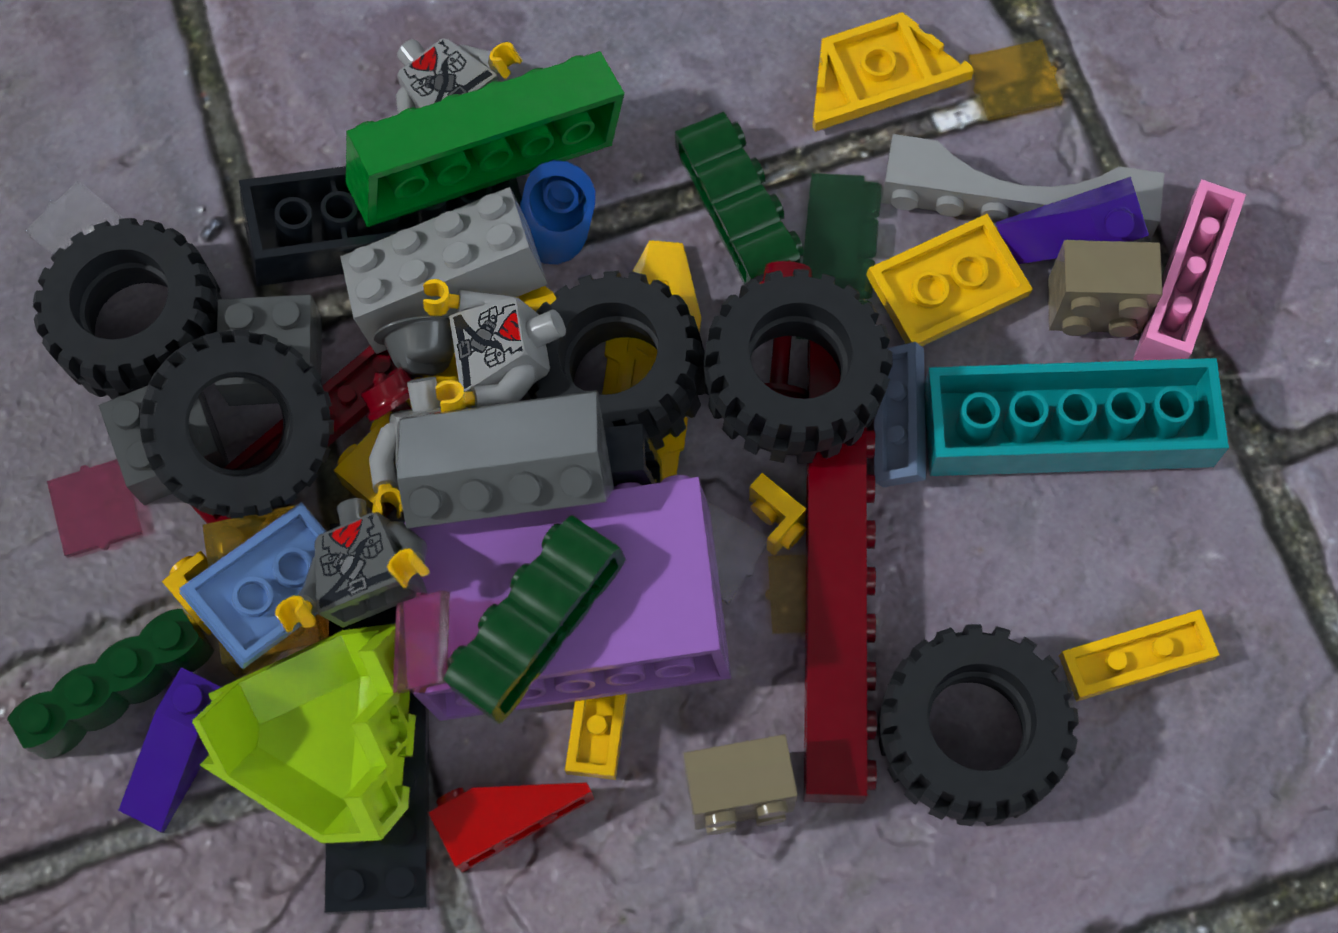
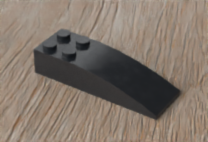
M346 166L239 180L241 210L257 286L344 274L340 256L509 187L519 206L522 200L517 178H513L367 227L346 185Z

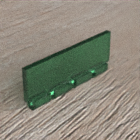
M811 173L803 264L812 269V278L821 279L822 273L836 277L835 285L842 289H845L848 284L860 292L858 301L864 305L870 301L861 299L873 297V287L866 273L869 267L876 264L874 260L868 258H874L877 253L879 221L874 218L880 215L882 185L877 182L865 181V176ZM796 336V339L808 340L806 338Z

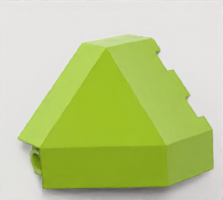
M401 623L342 630L208 693L212 702L192 720L209 753V756L199 765L320 843L382 840L405 813L409 804L410 787L402 786L404 757L413 756L416 715L408 714L410 687L413 686L411 645Z

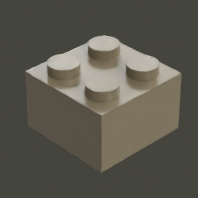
M1064 240L1048 278L1049 330L1062 331L1070 336L1085 335L1089 332H1109L1110 335L1115 337H1129L1136 333H1142L1163 295L1160 243Z
M786 734L683 752L684 770L695 830L706 828L707 835L723 834L736 830V822L756 819L757 826L772 825L786 821L785 814L794 811L798 794Z

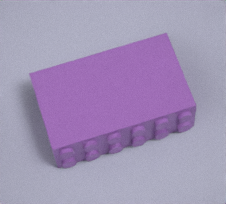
M673 475L664 478L661 483L640 485L633 482L622 483L614 487L606 502L410 528L427 544L425 565L430 571L428 575L422 577L427 593L409 600L413 694L439 721L484 715L482 711L454 692L443 681L447 672L445 670L447 660L455 649L461 645L467 646L476 638L479 632L478 622L486 609L492 604H499L509 595L511 591L510 582L515 572L523 564H530L541 554L543 550L541 547L542 540L547 531L556 523L562 524L570 515H573L618 545L626 560L611 584L594 601L582 622L563 641L557 654L546 669L531 683L528 691L514 710L731 679L711 513L699 477L690 478L686 475Z

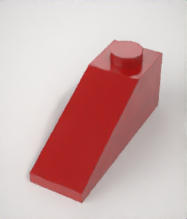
M587 782L473 787L466 792L463 787H460L437 799L438 807L429 811L428 814L455 867L463 873L593 801L594 796Z

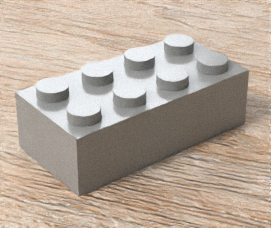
M510 187L494 194L486 195L482 199L442 213L438 217L411 228L403 229L394 235L367 246L359 247L350 253L340 256L353 318L376 354L387 350L385 345L378 344L373 338L375 332L380 328L406 318L430 316L424 309L423 300H437L441 297H431L424 293L423 285L428 280L439 279L445 282L448 286L449 294L458 295L459 290L518 297L548 285L529 225ZM449 308L448 312L443 316L455 314L456 309Z

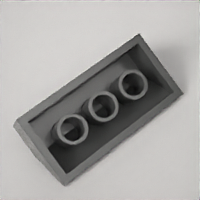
M598 390L400 419L397 482L406 529L606 502L614 489Z

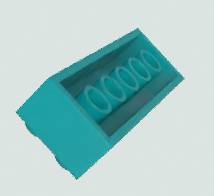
M1217 358L929 367L925 380V423L930 476L1215 467L1229 449Z

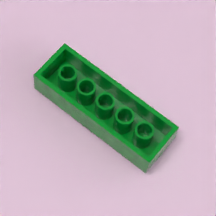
M601 51L586 56L577 55L564 63L545 69L535 68L528 71L525 75L503 82L494 81L481 89L462 95L452 94L439 102L427 106L407 108L398 115L376 122L366 121L346 131V185L367 227L528 174L542 163L552 160L567 161L612 146L625 93Z

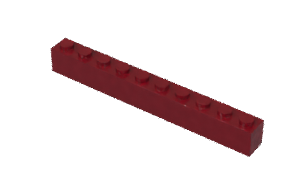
M808 339L807 391L809 392L808 398H814L824 395L837 387L841 375L833 357L822 346ZM865 427L861 438L852 446H847L843 443L839 454L825 459L821 452H817L813 462L807 463L804 802L864 804L867 798V790H876V760H867V740H876L877 728L876 710H867V691H875L876 662L867 661V643H875L876 614L867 613V595L875 596L876 568L875 566H867V549H875L876 540L875 520H867V503L875 502V475H867V458H874L875 430H867V427Z

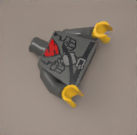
M353 498L345 500L337 506L340 526L318 535L314 542L315 556L312 558L303 588L297 596H291L283 600L275 609V614L287 633L292 632L294 626L299 622L304 628L313 627L316 624L314 617L316 612L335 624L346 627L426 594V586L422 577L430 572L425 565L427 554L426 542L410 528L406 529V525L403 522H392L379 512L369 513L367 502L364 499Z

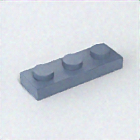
M917 342L887 348L893 353V366L888 376L890 381L886 393L874 418L875 482L883 488L926 480L924 348Z

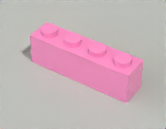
M1201 179L1186 208L1162 276L1163 295L1144 327L1133 358L1134 360L1188 359L1190 357L1246 194Z

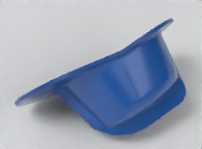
M552 160L540 164L530 172L524 186L520 208L529 225L540 262L544 264L558 265L570 261L582 250L588 237L595 208L596 190L591 178L580 167L568 161Z

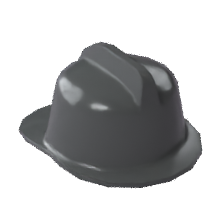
M450 315L417 316L402 319L380 328L373 337L375 342L386 346L394 365L397 368L402 367L410 375H439L449 367L454 355Z

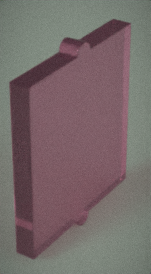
M117 459L90 468L87 465H83L78 472L47 481L64 556L67 558L97 548L108 550L110 544L143 534L133 493L126 487Z
M437 591L431 594L418 592L416 598L396 604L393 692L405 693L413 691L415 693H425L427 687L446 683L443 678L448 666L450 592Z

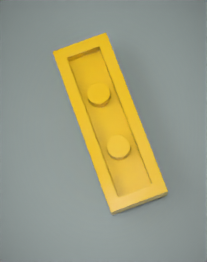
M1201 609L1064 650L1059 654V658L1077 702L1215 660L1220 654Z

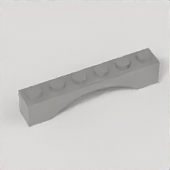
M892 134L881 203L892 204L895 208L901 210H913L915 208L933 210L948 217L959 215L980 217L988 213L992 222L996 223L997 221L1131 177L1149 236L1131 242H1150L1160 222L1164 173L1117 167L1099 177L1076 184L1053 187L1020 185L996 179L973 169L952 155L938 140Z

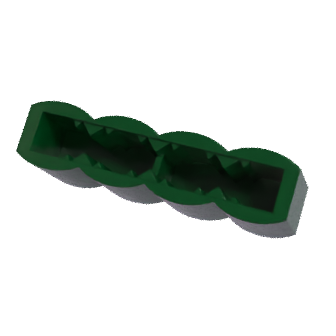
M723 111L675 131V147L706 211L713 220L725 248L731 255L743 283L745 284L752 279L761 282L764 277L765 265L771 262L788 260L800 263V257L804 256V249L798 234L794 230L788 232L781 221L785 215L779 198L776 194L769 195L762 185L765 182V175L760 162L756 157L750 159L743 149L746 146V139L741 126L737 121L731 123Z
M570 515L562 524H554L547 531L542 540L541 547L543 550L541 554L530 564H523L515 572L510 582L511 591L509 595L499 604H492L481 616L478 622L479 632L476 638L467 646L461 645L455 649L447 660L445 666L447 672L443 681L454 692L499 725L517 707L531 683L546 669L557 654L563 641L582 622L594 601L611 584L626 560L618 545L573 515Z
M183 609L164 612L151 620L143 628L139 636L124 638L108 647L100 655L96 663L82 665L65 674L55 684L52 691L41 692L22 701L10 713L7 720L24 749L43 759L59 757L76 747L87 732L97 731L113 724L126 712L130 704L142 703L158 695L166 688L172 677H176L181 667L190 672L199 669L209 660L214 649L200 626Z

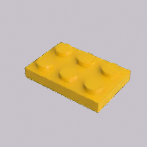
M988 213L871 266L866 273L868 280L905 344L917 342L921 346L1028 297L1033 290Z

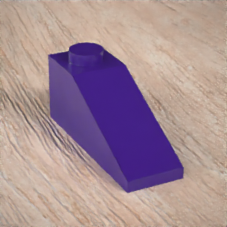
M1131 177L996 222L1001 237L1018 264L1057 258L1064 240L1131 242L1149 236Z
M182 667L180 668L154 713L118 811L161 833L165 832L201 768L199 764L209 754L192 720L212 702L208 693L221 688L220 686Z

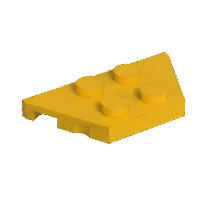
M903 12L822 38L812 127L816 132L972 80L973 67L967 61L960 64L943 51L945 44L932 34L923 32L919 28L918 23Z

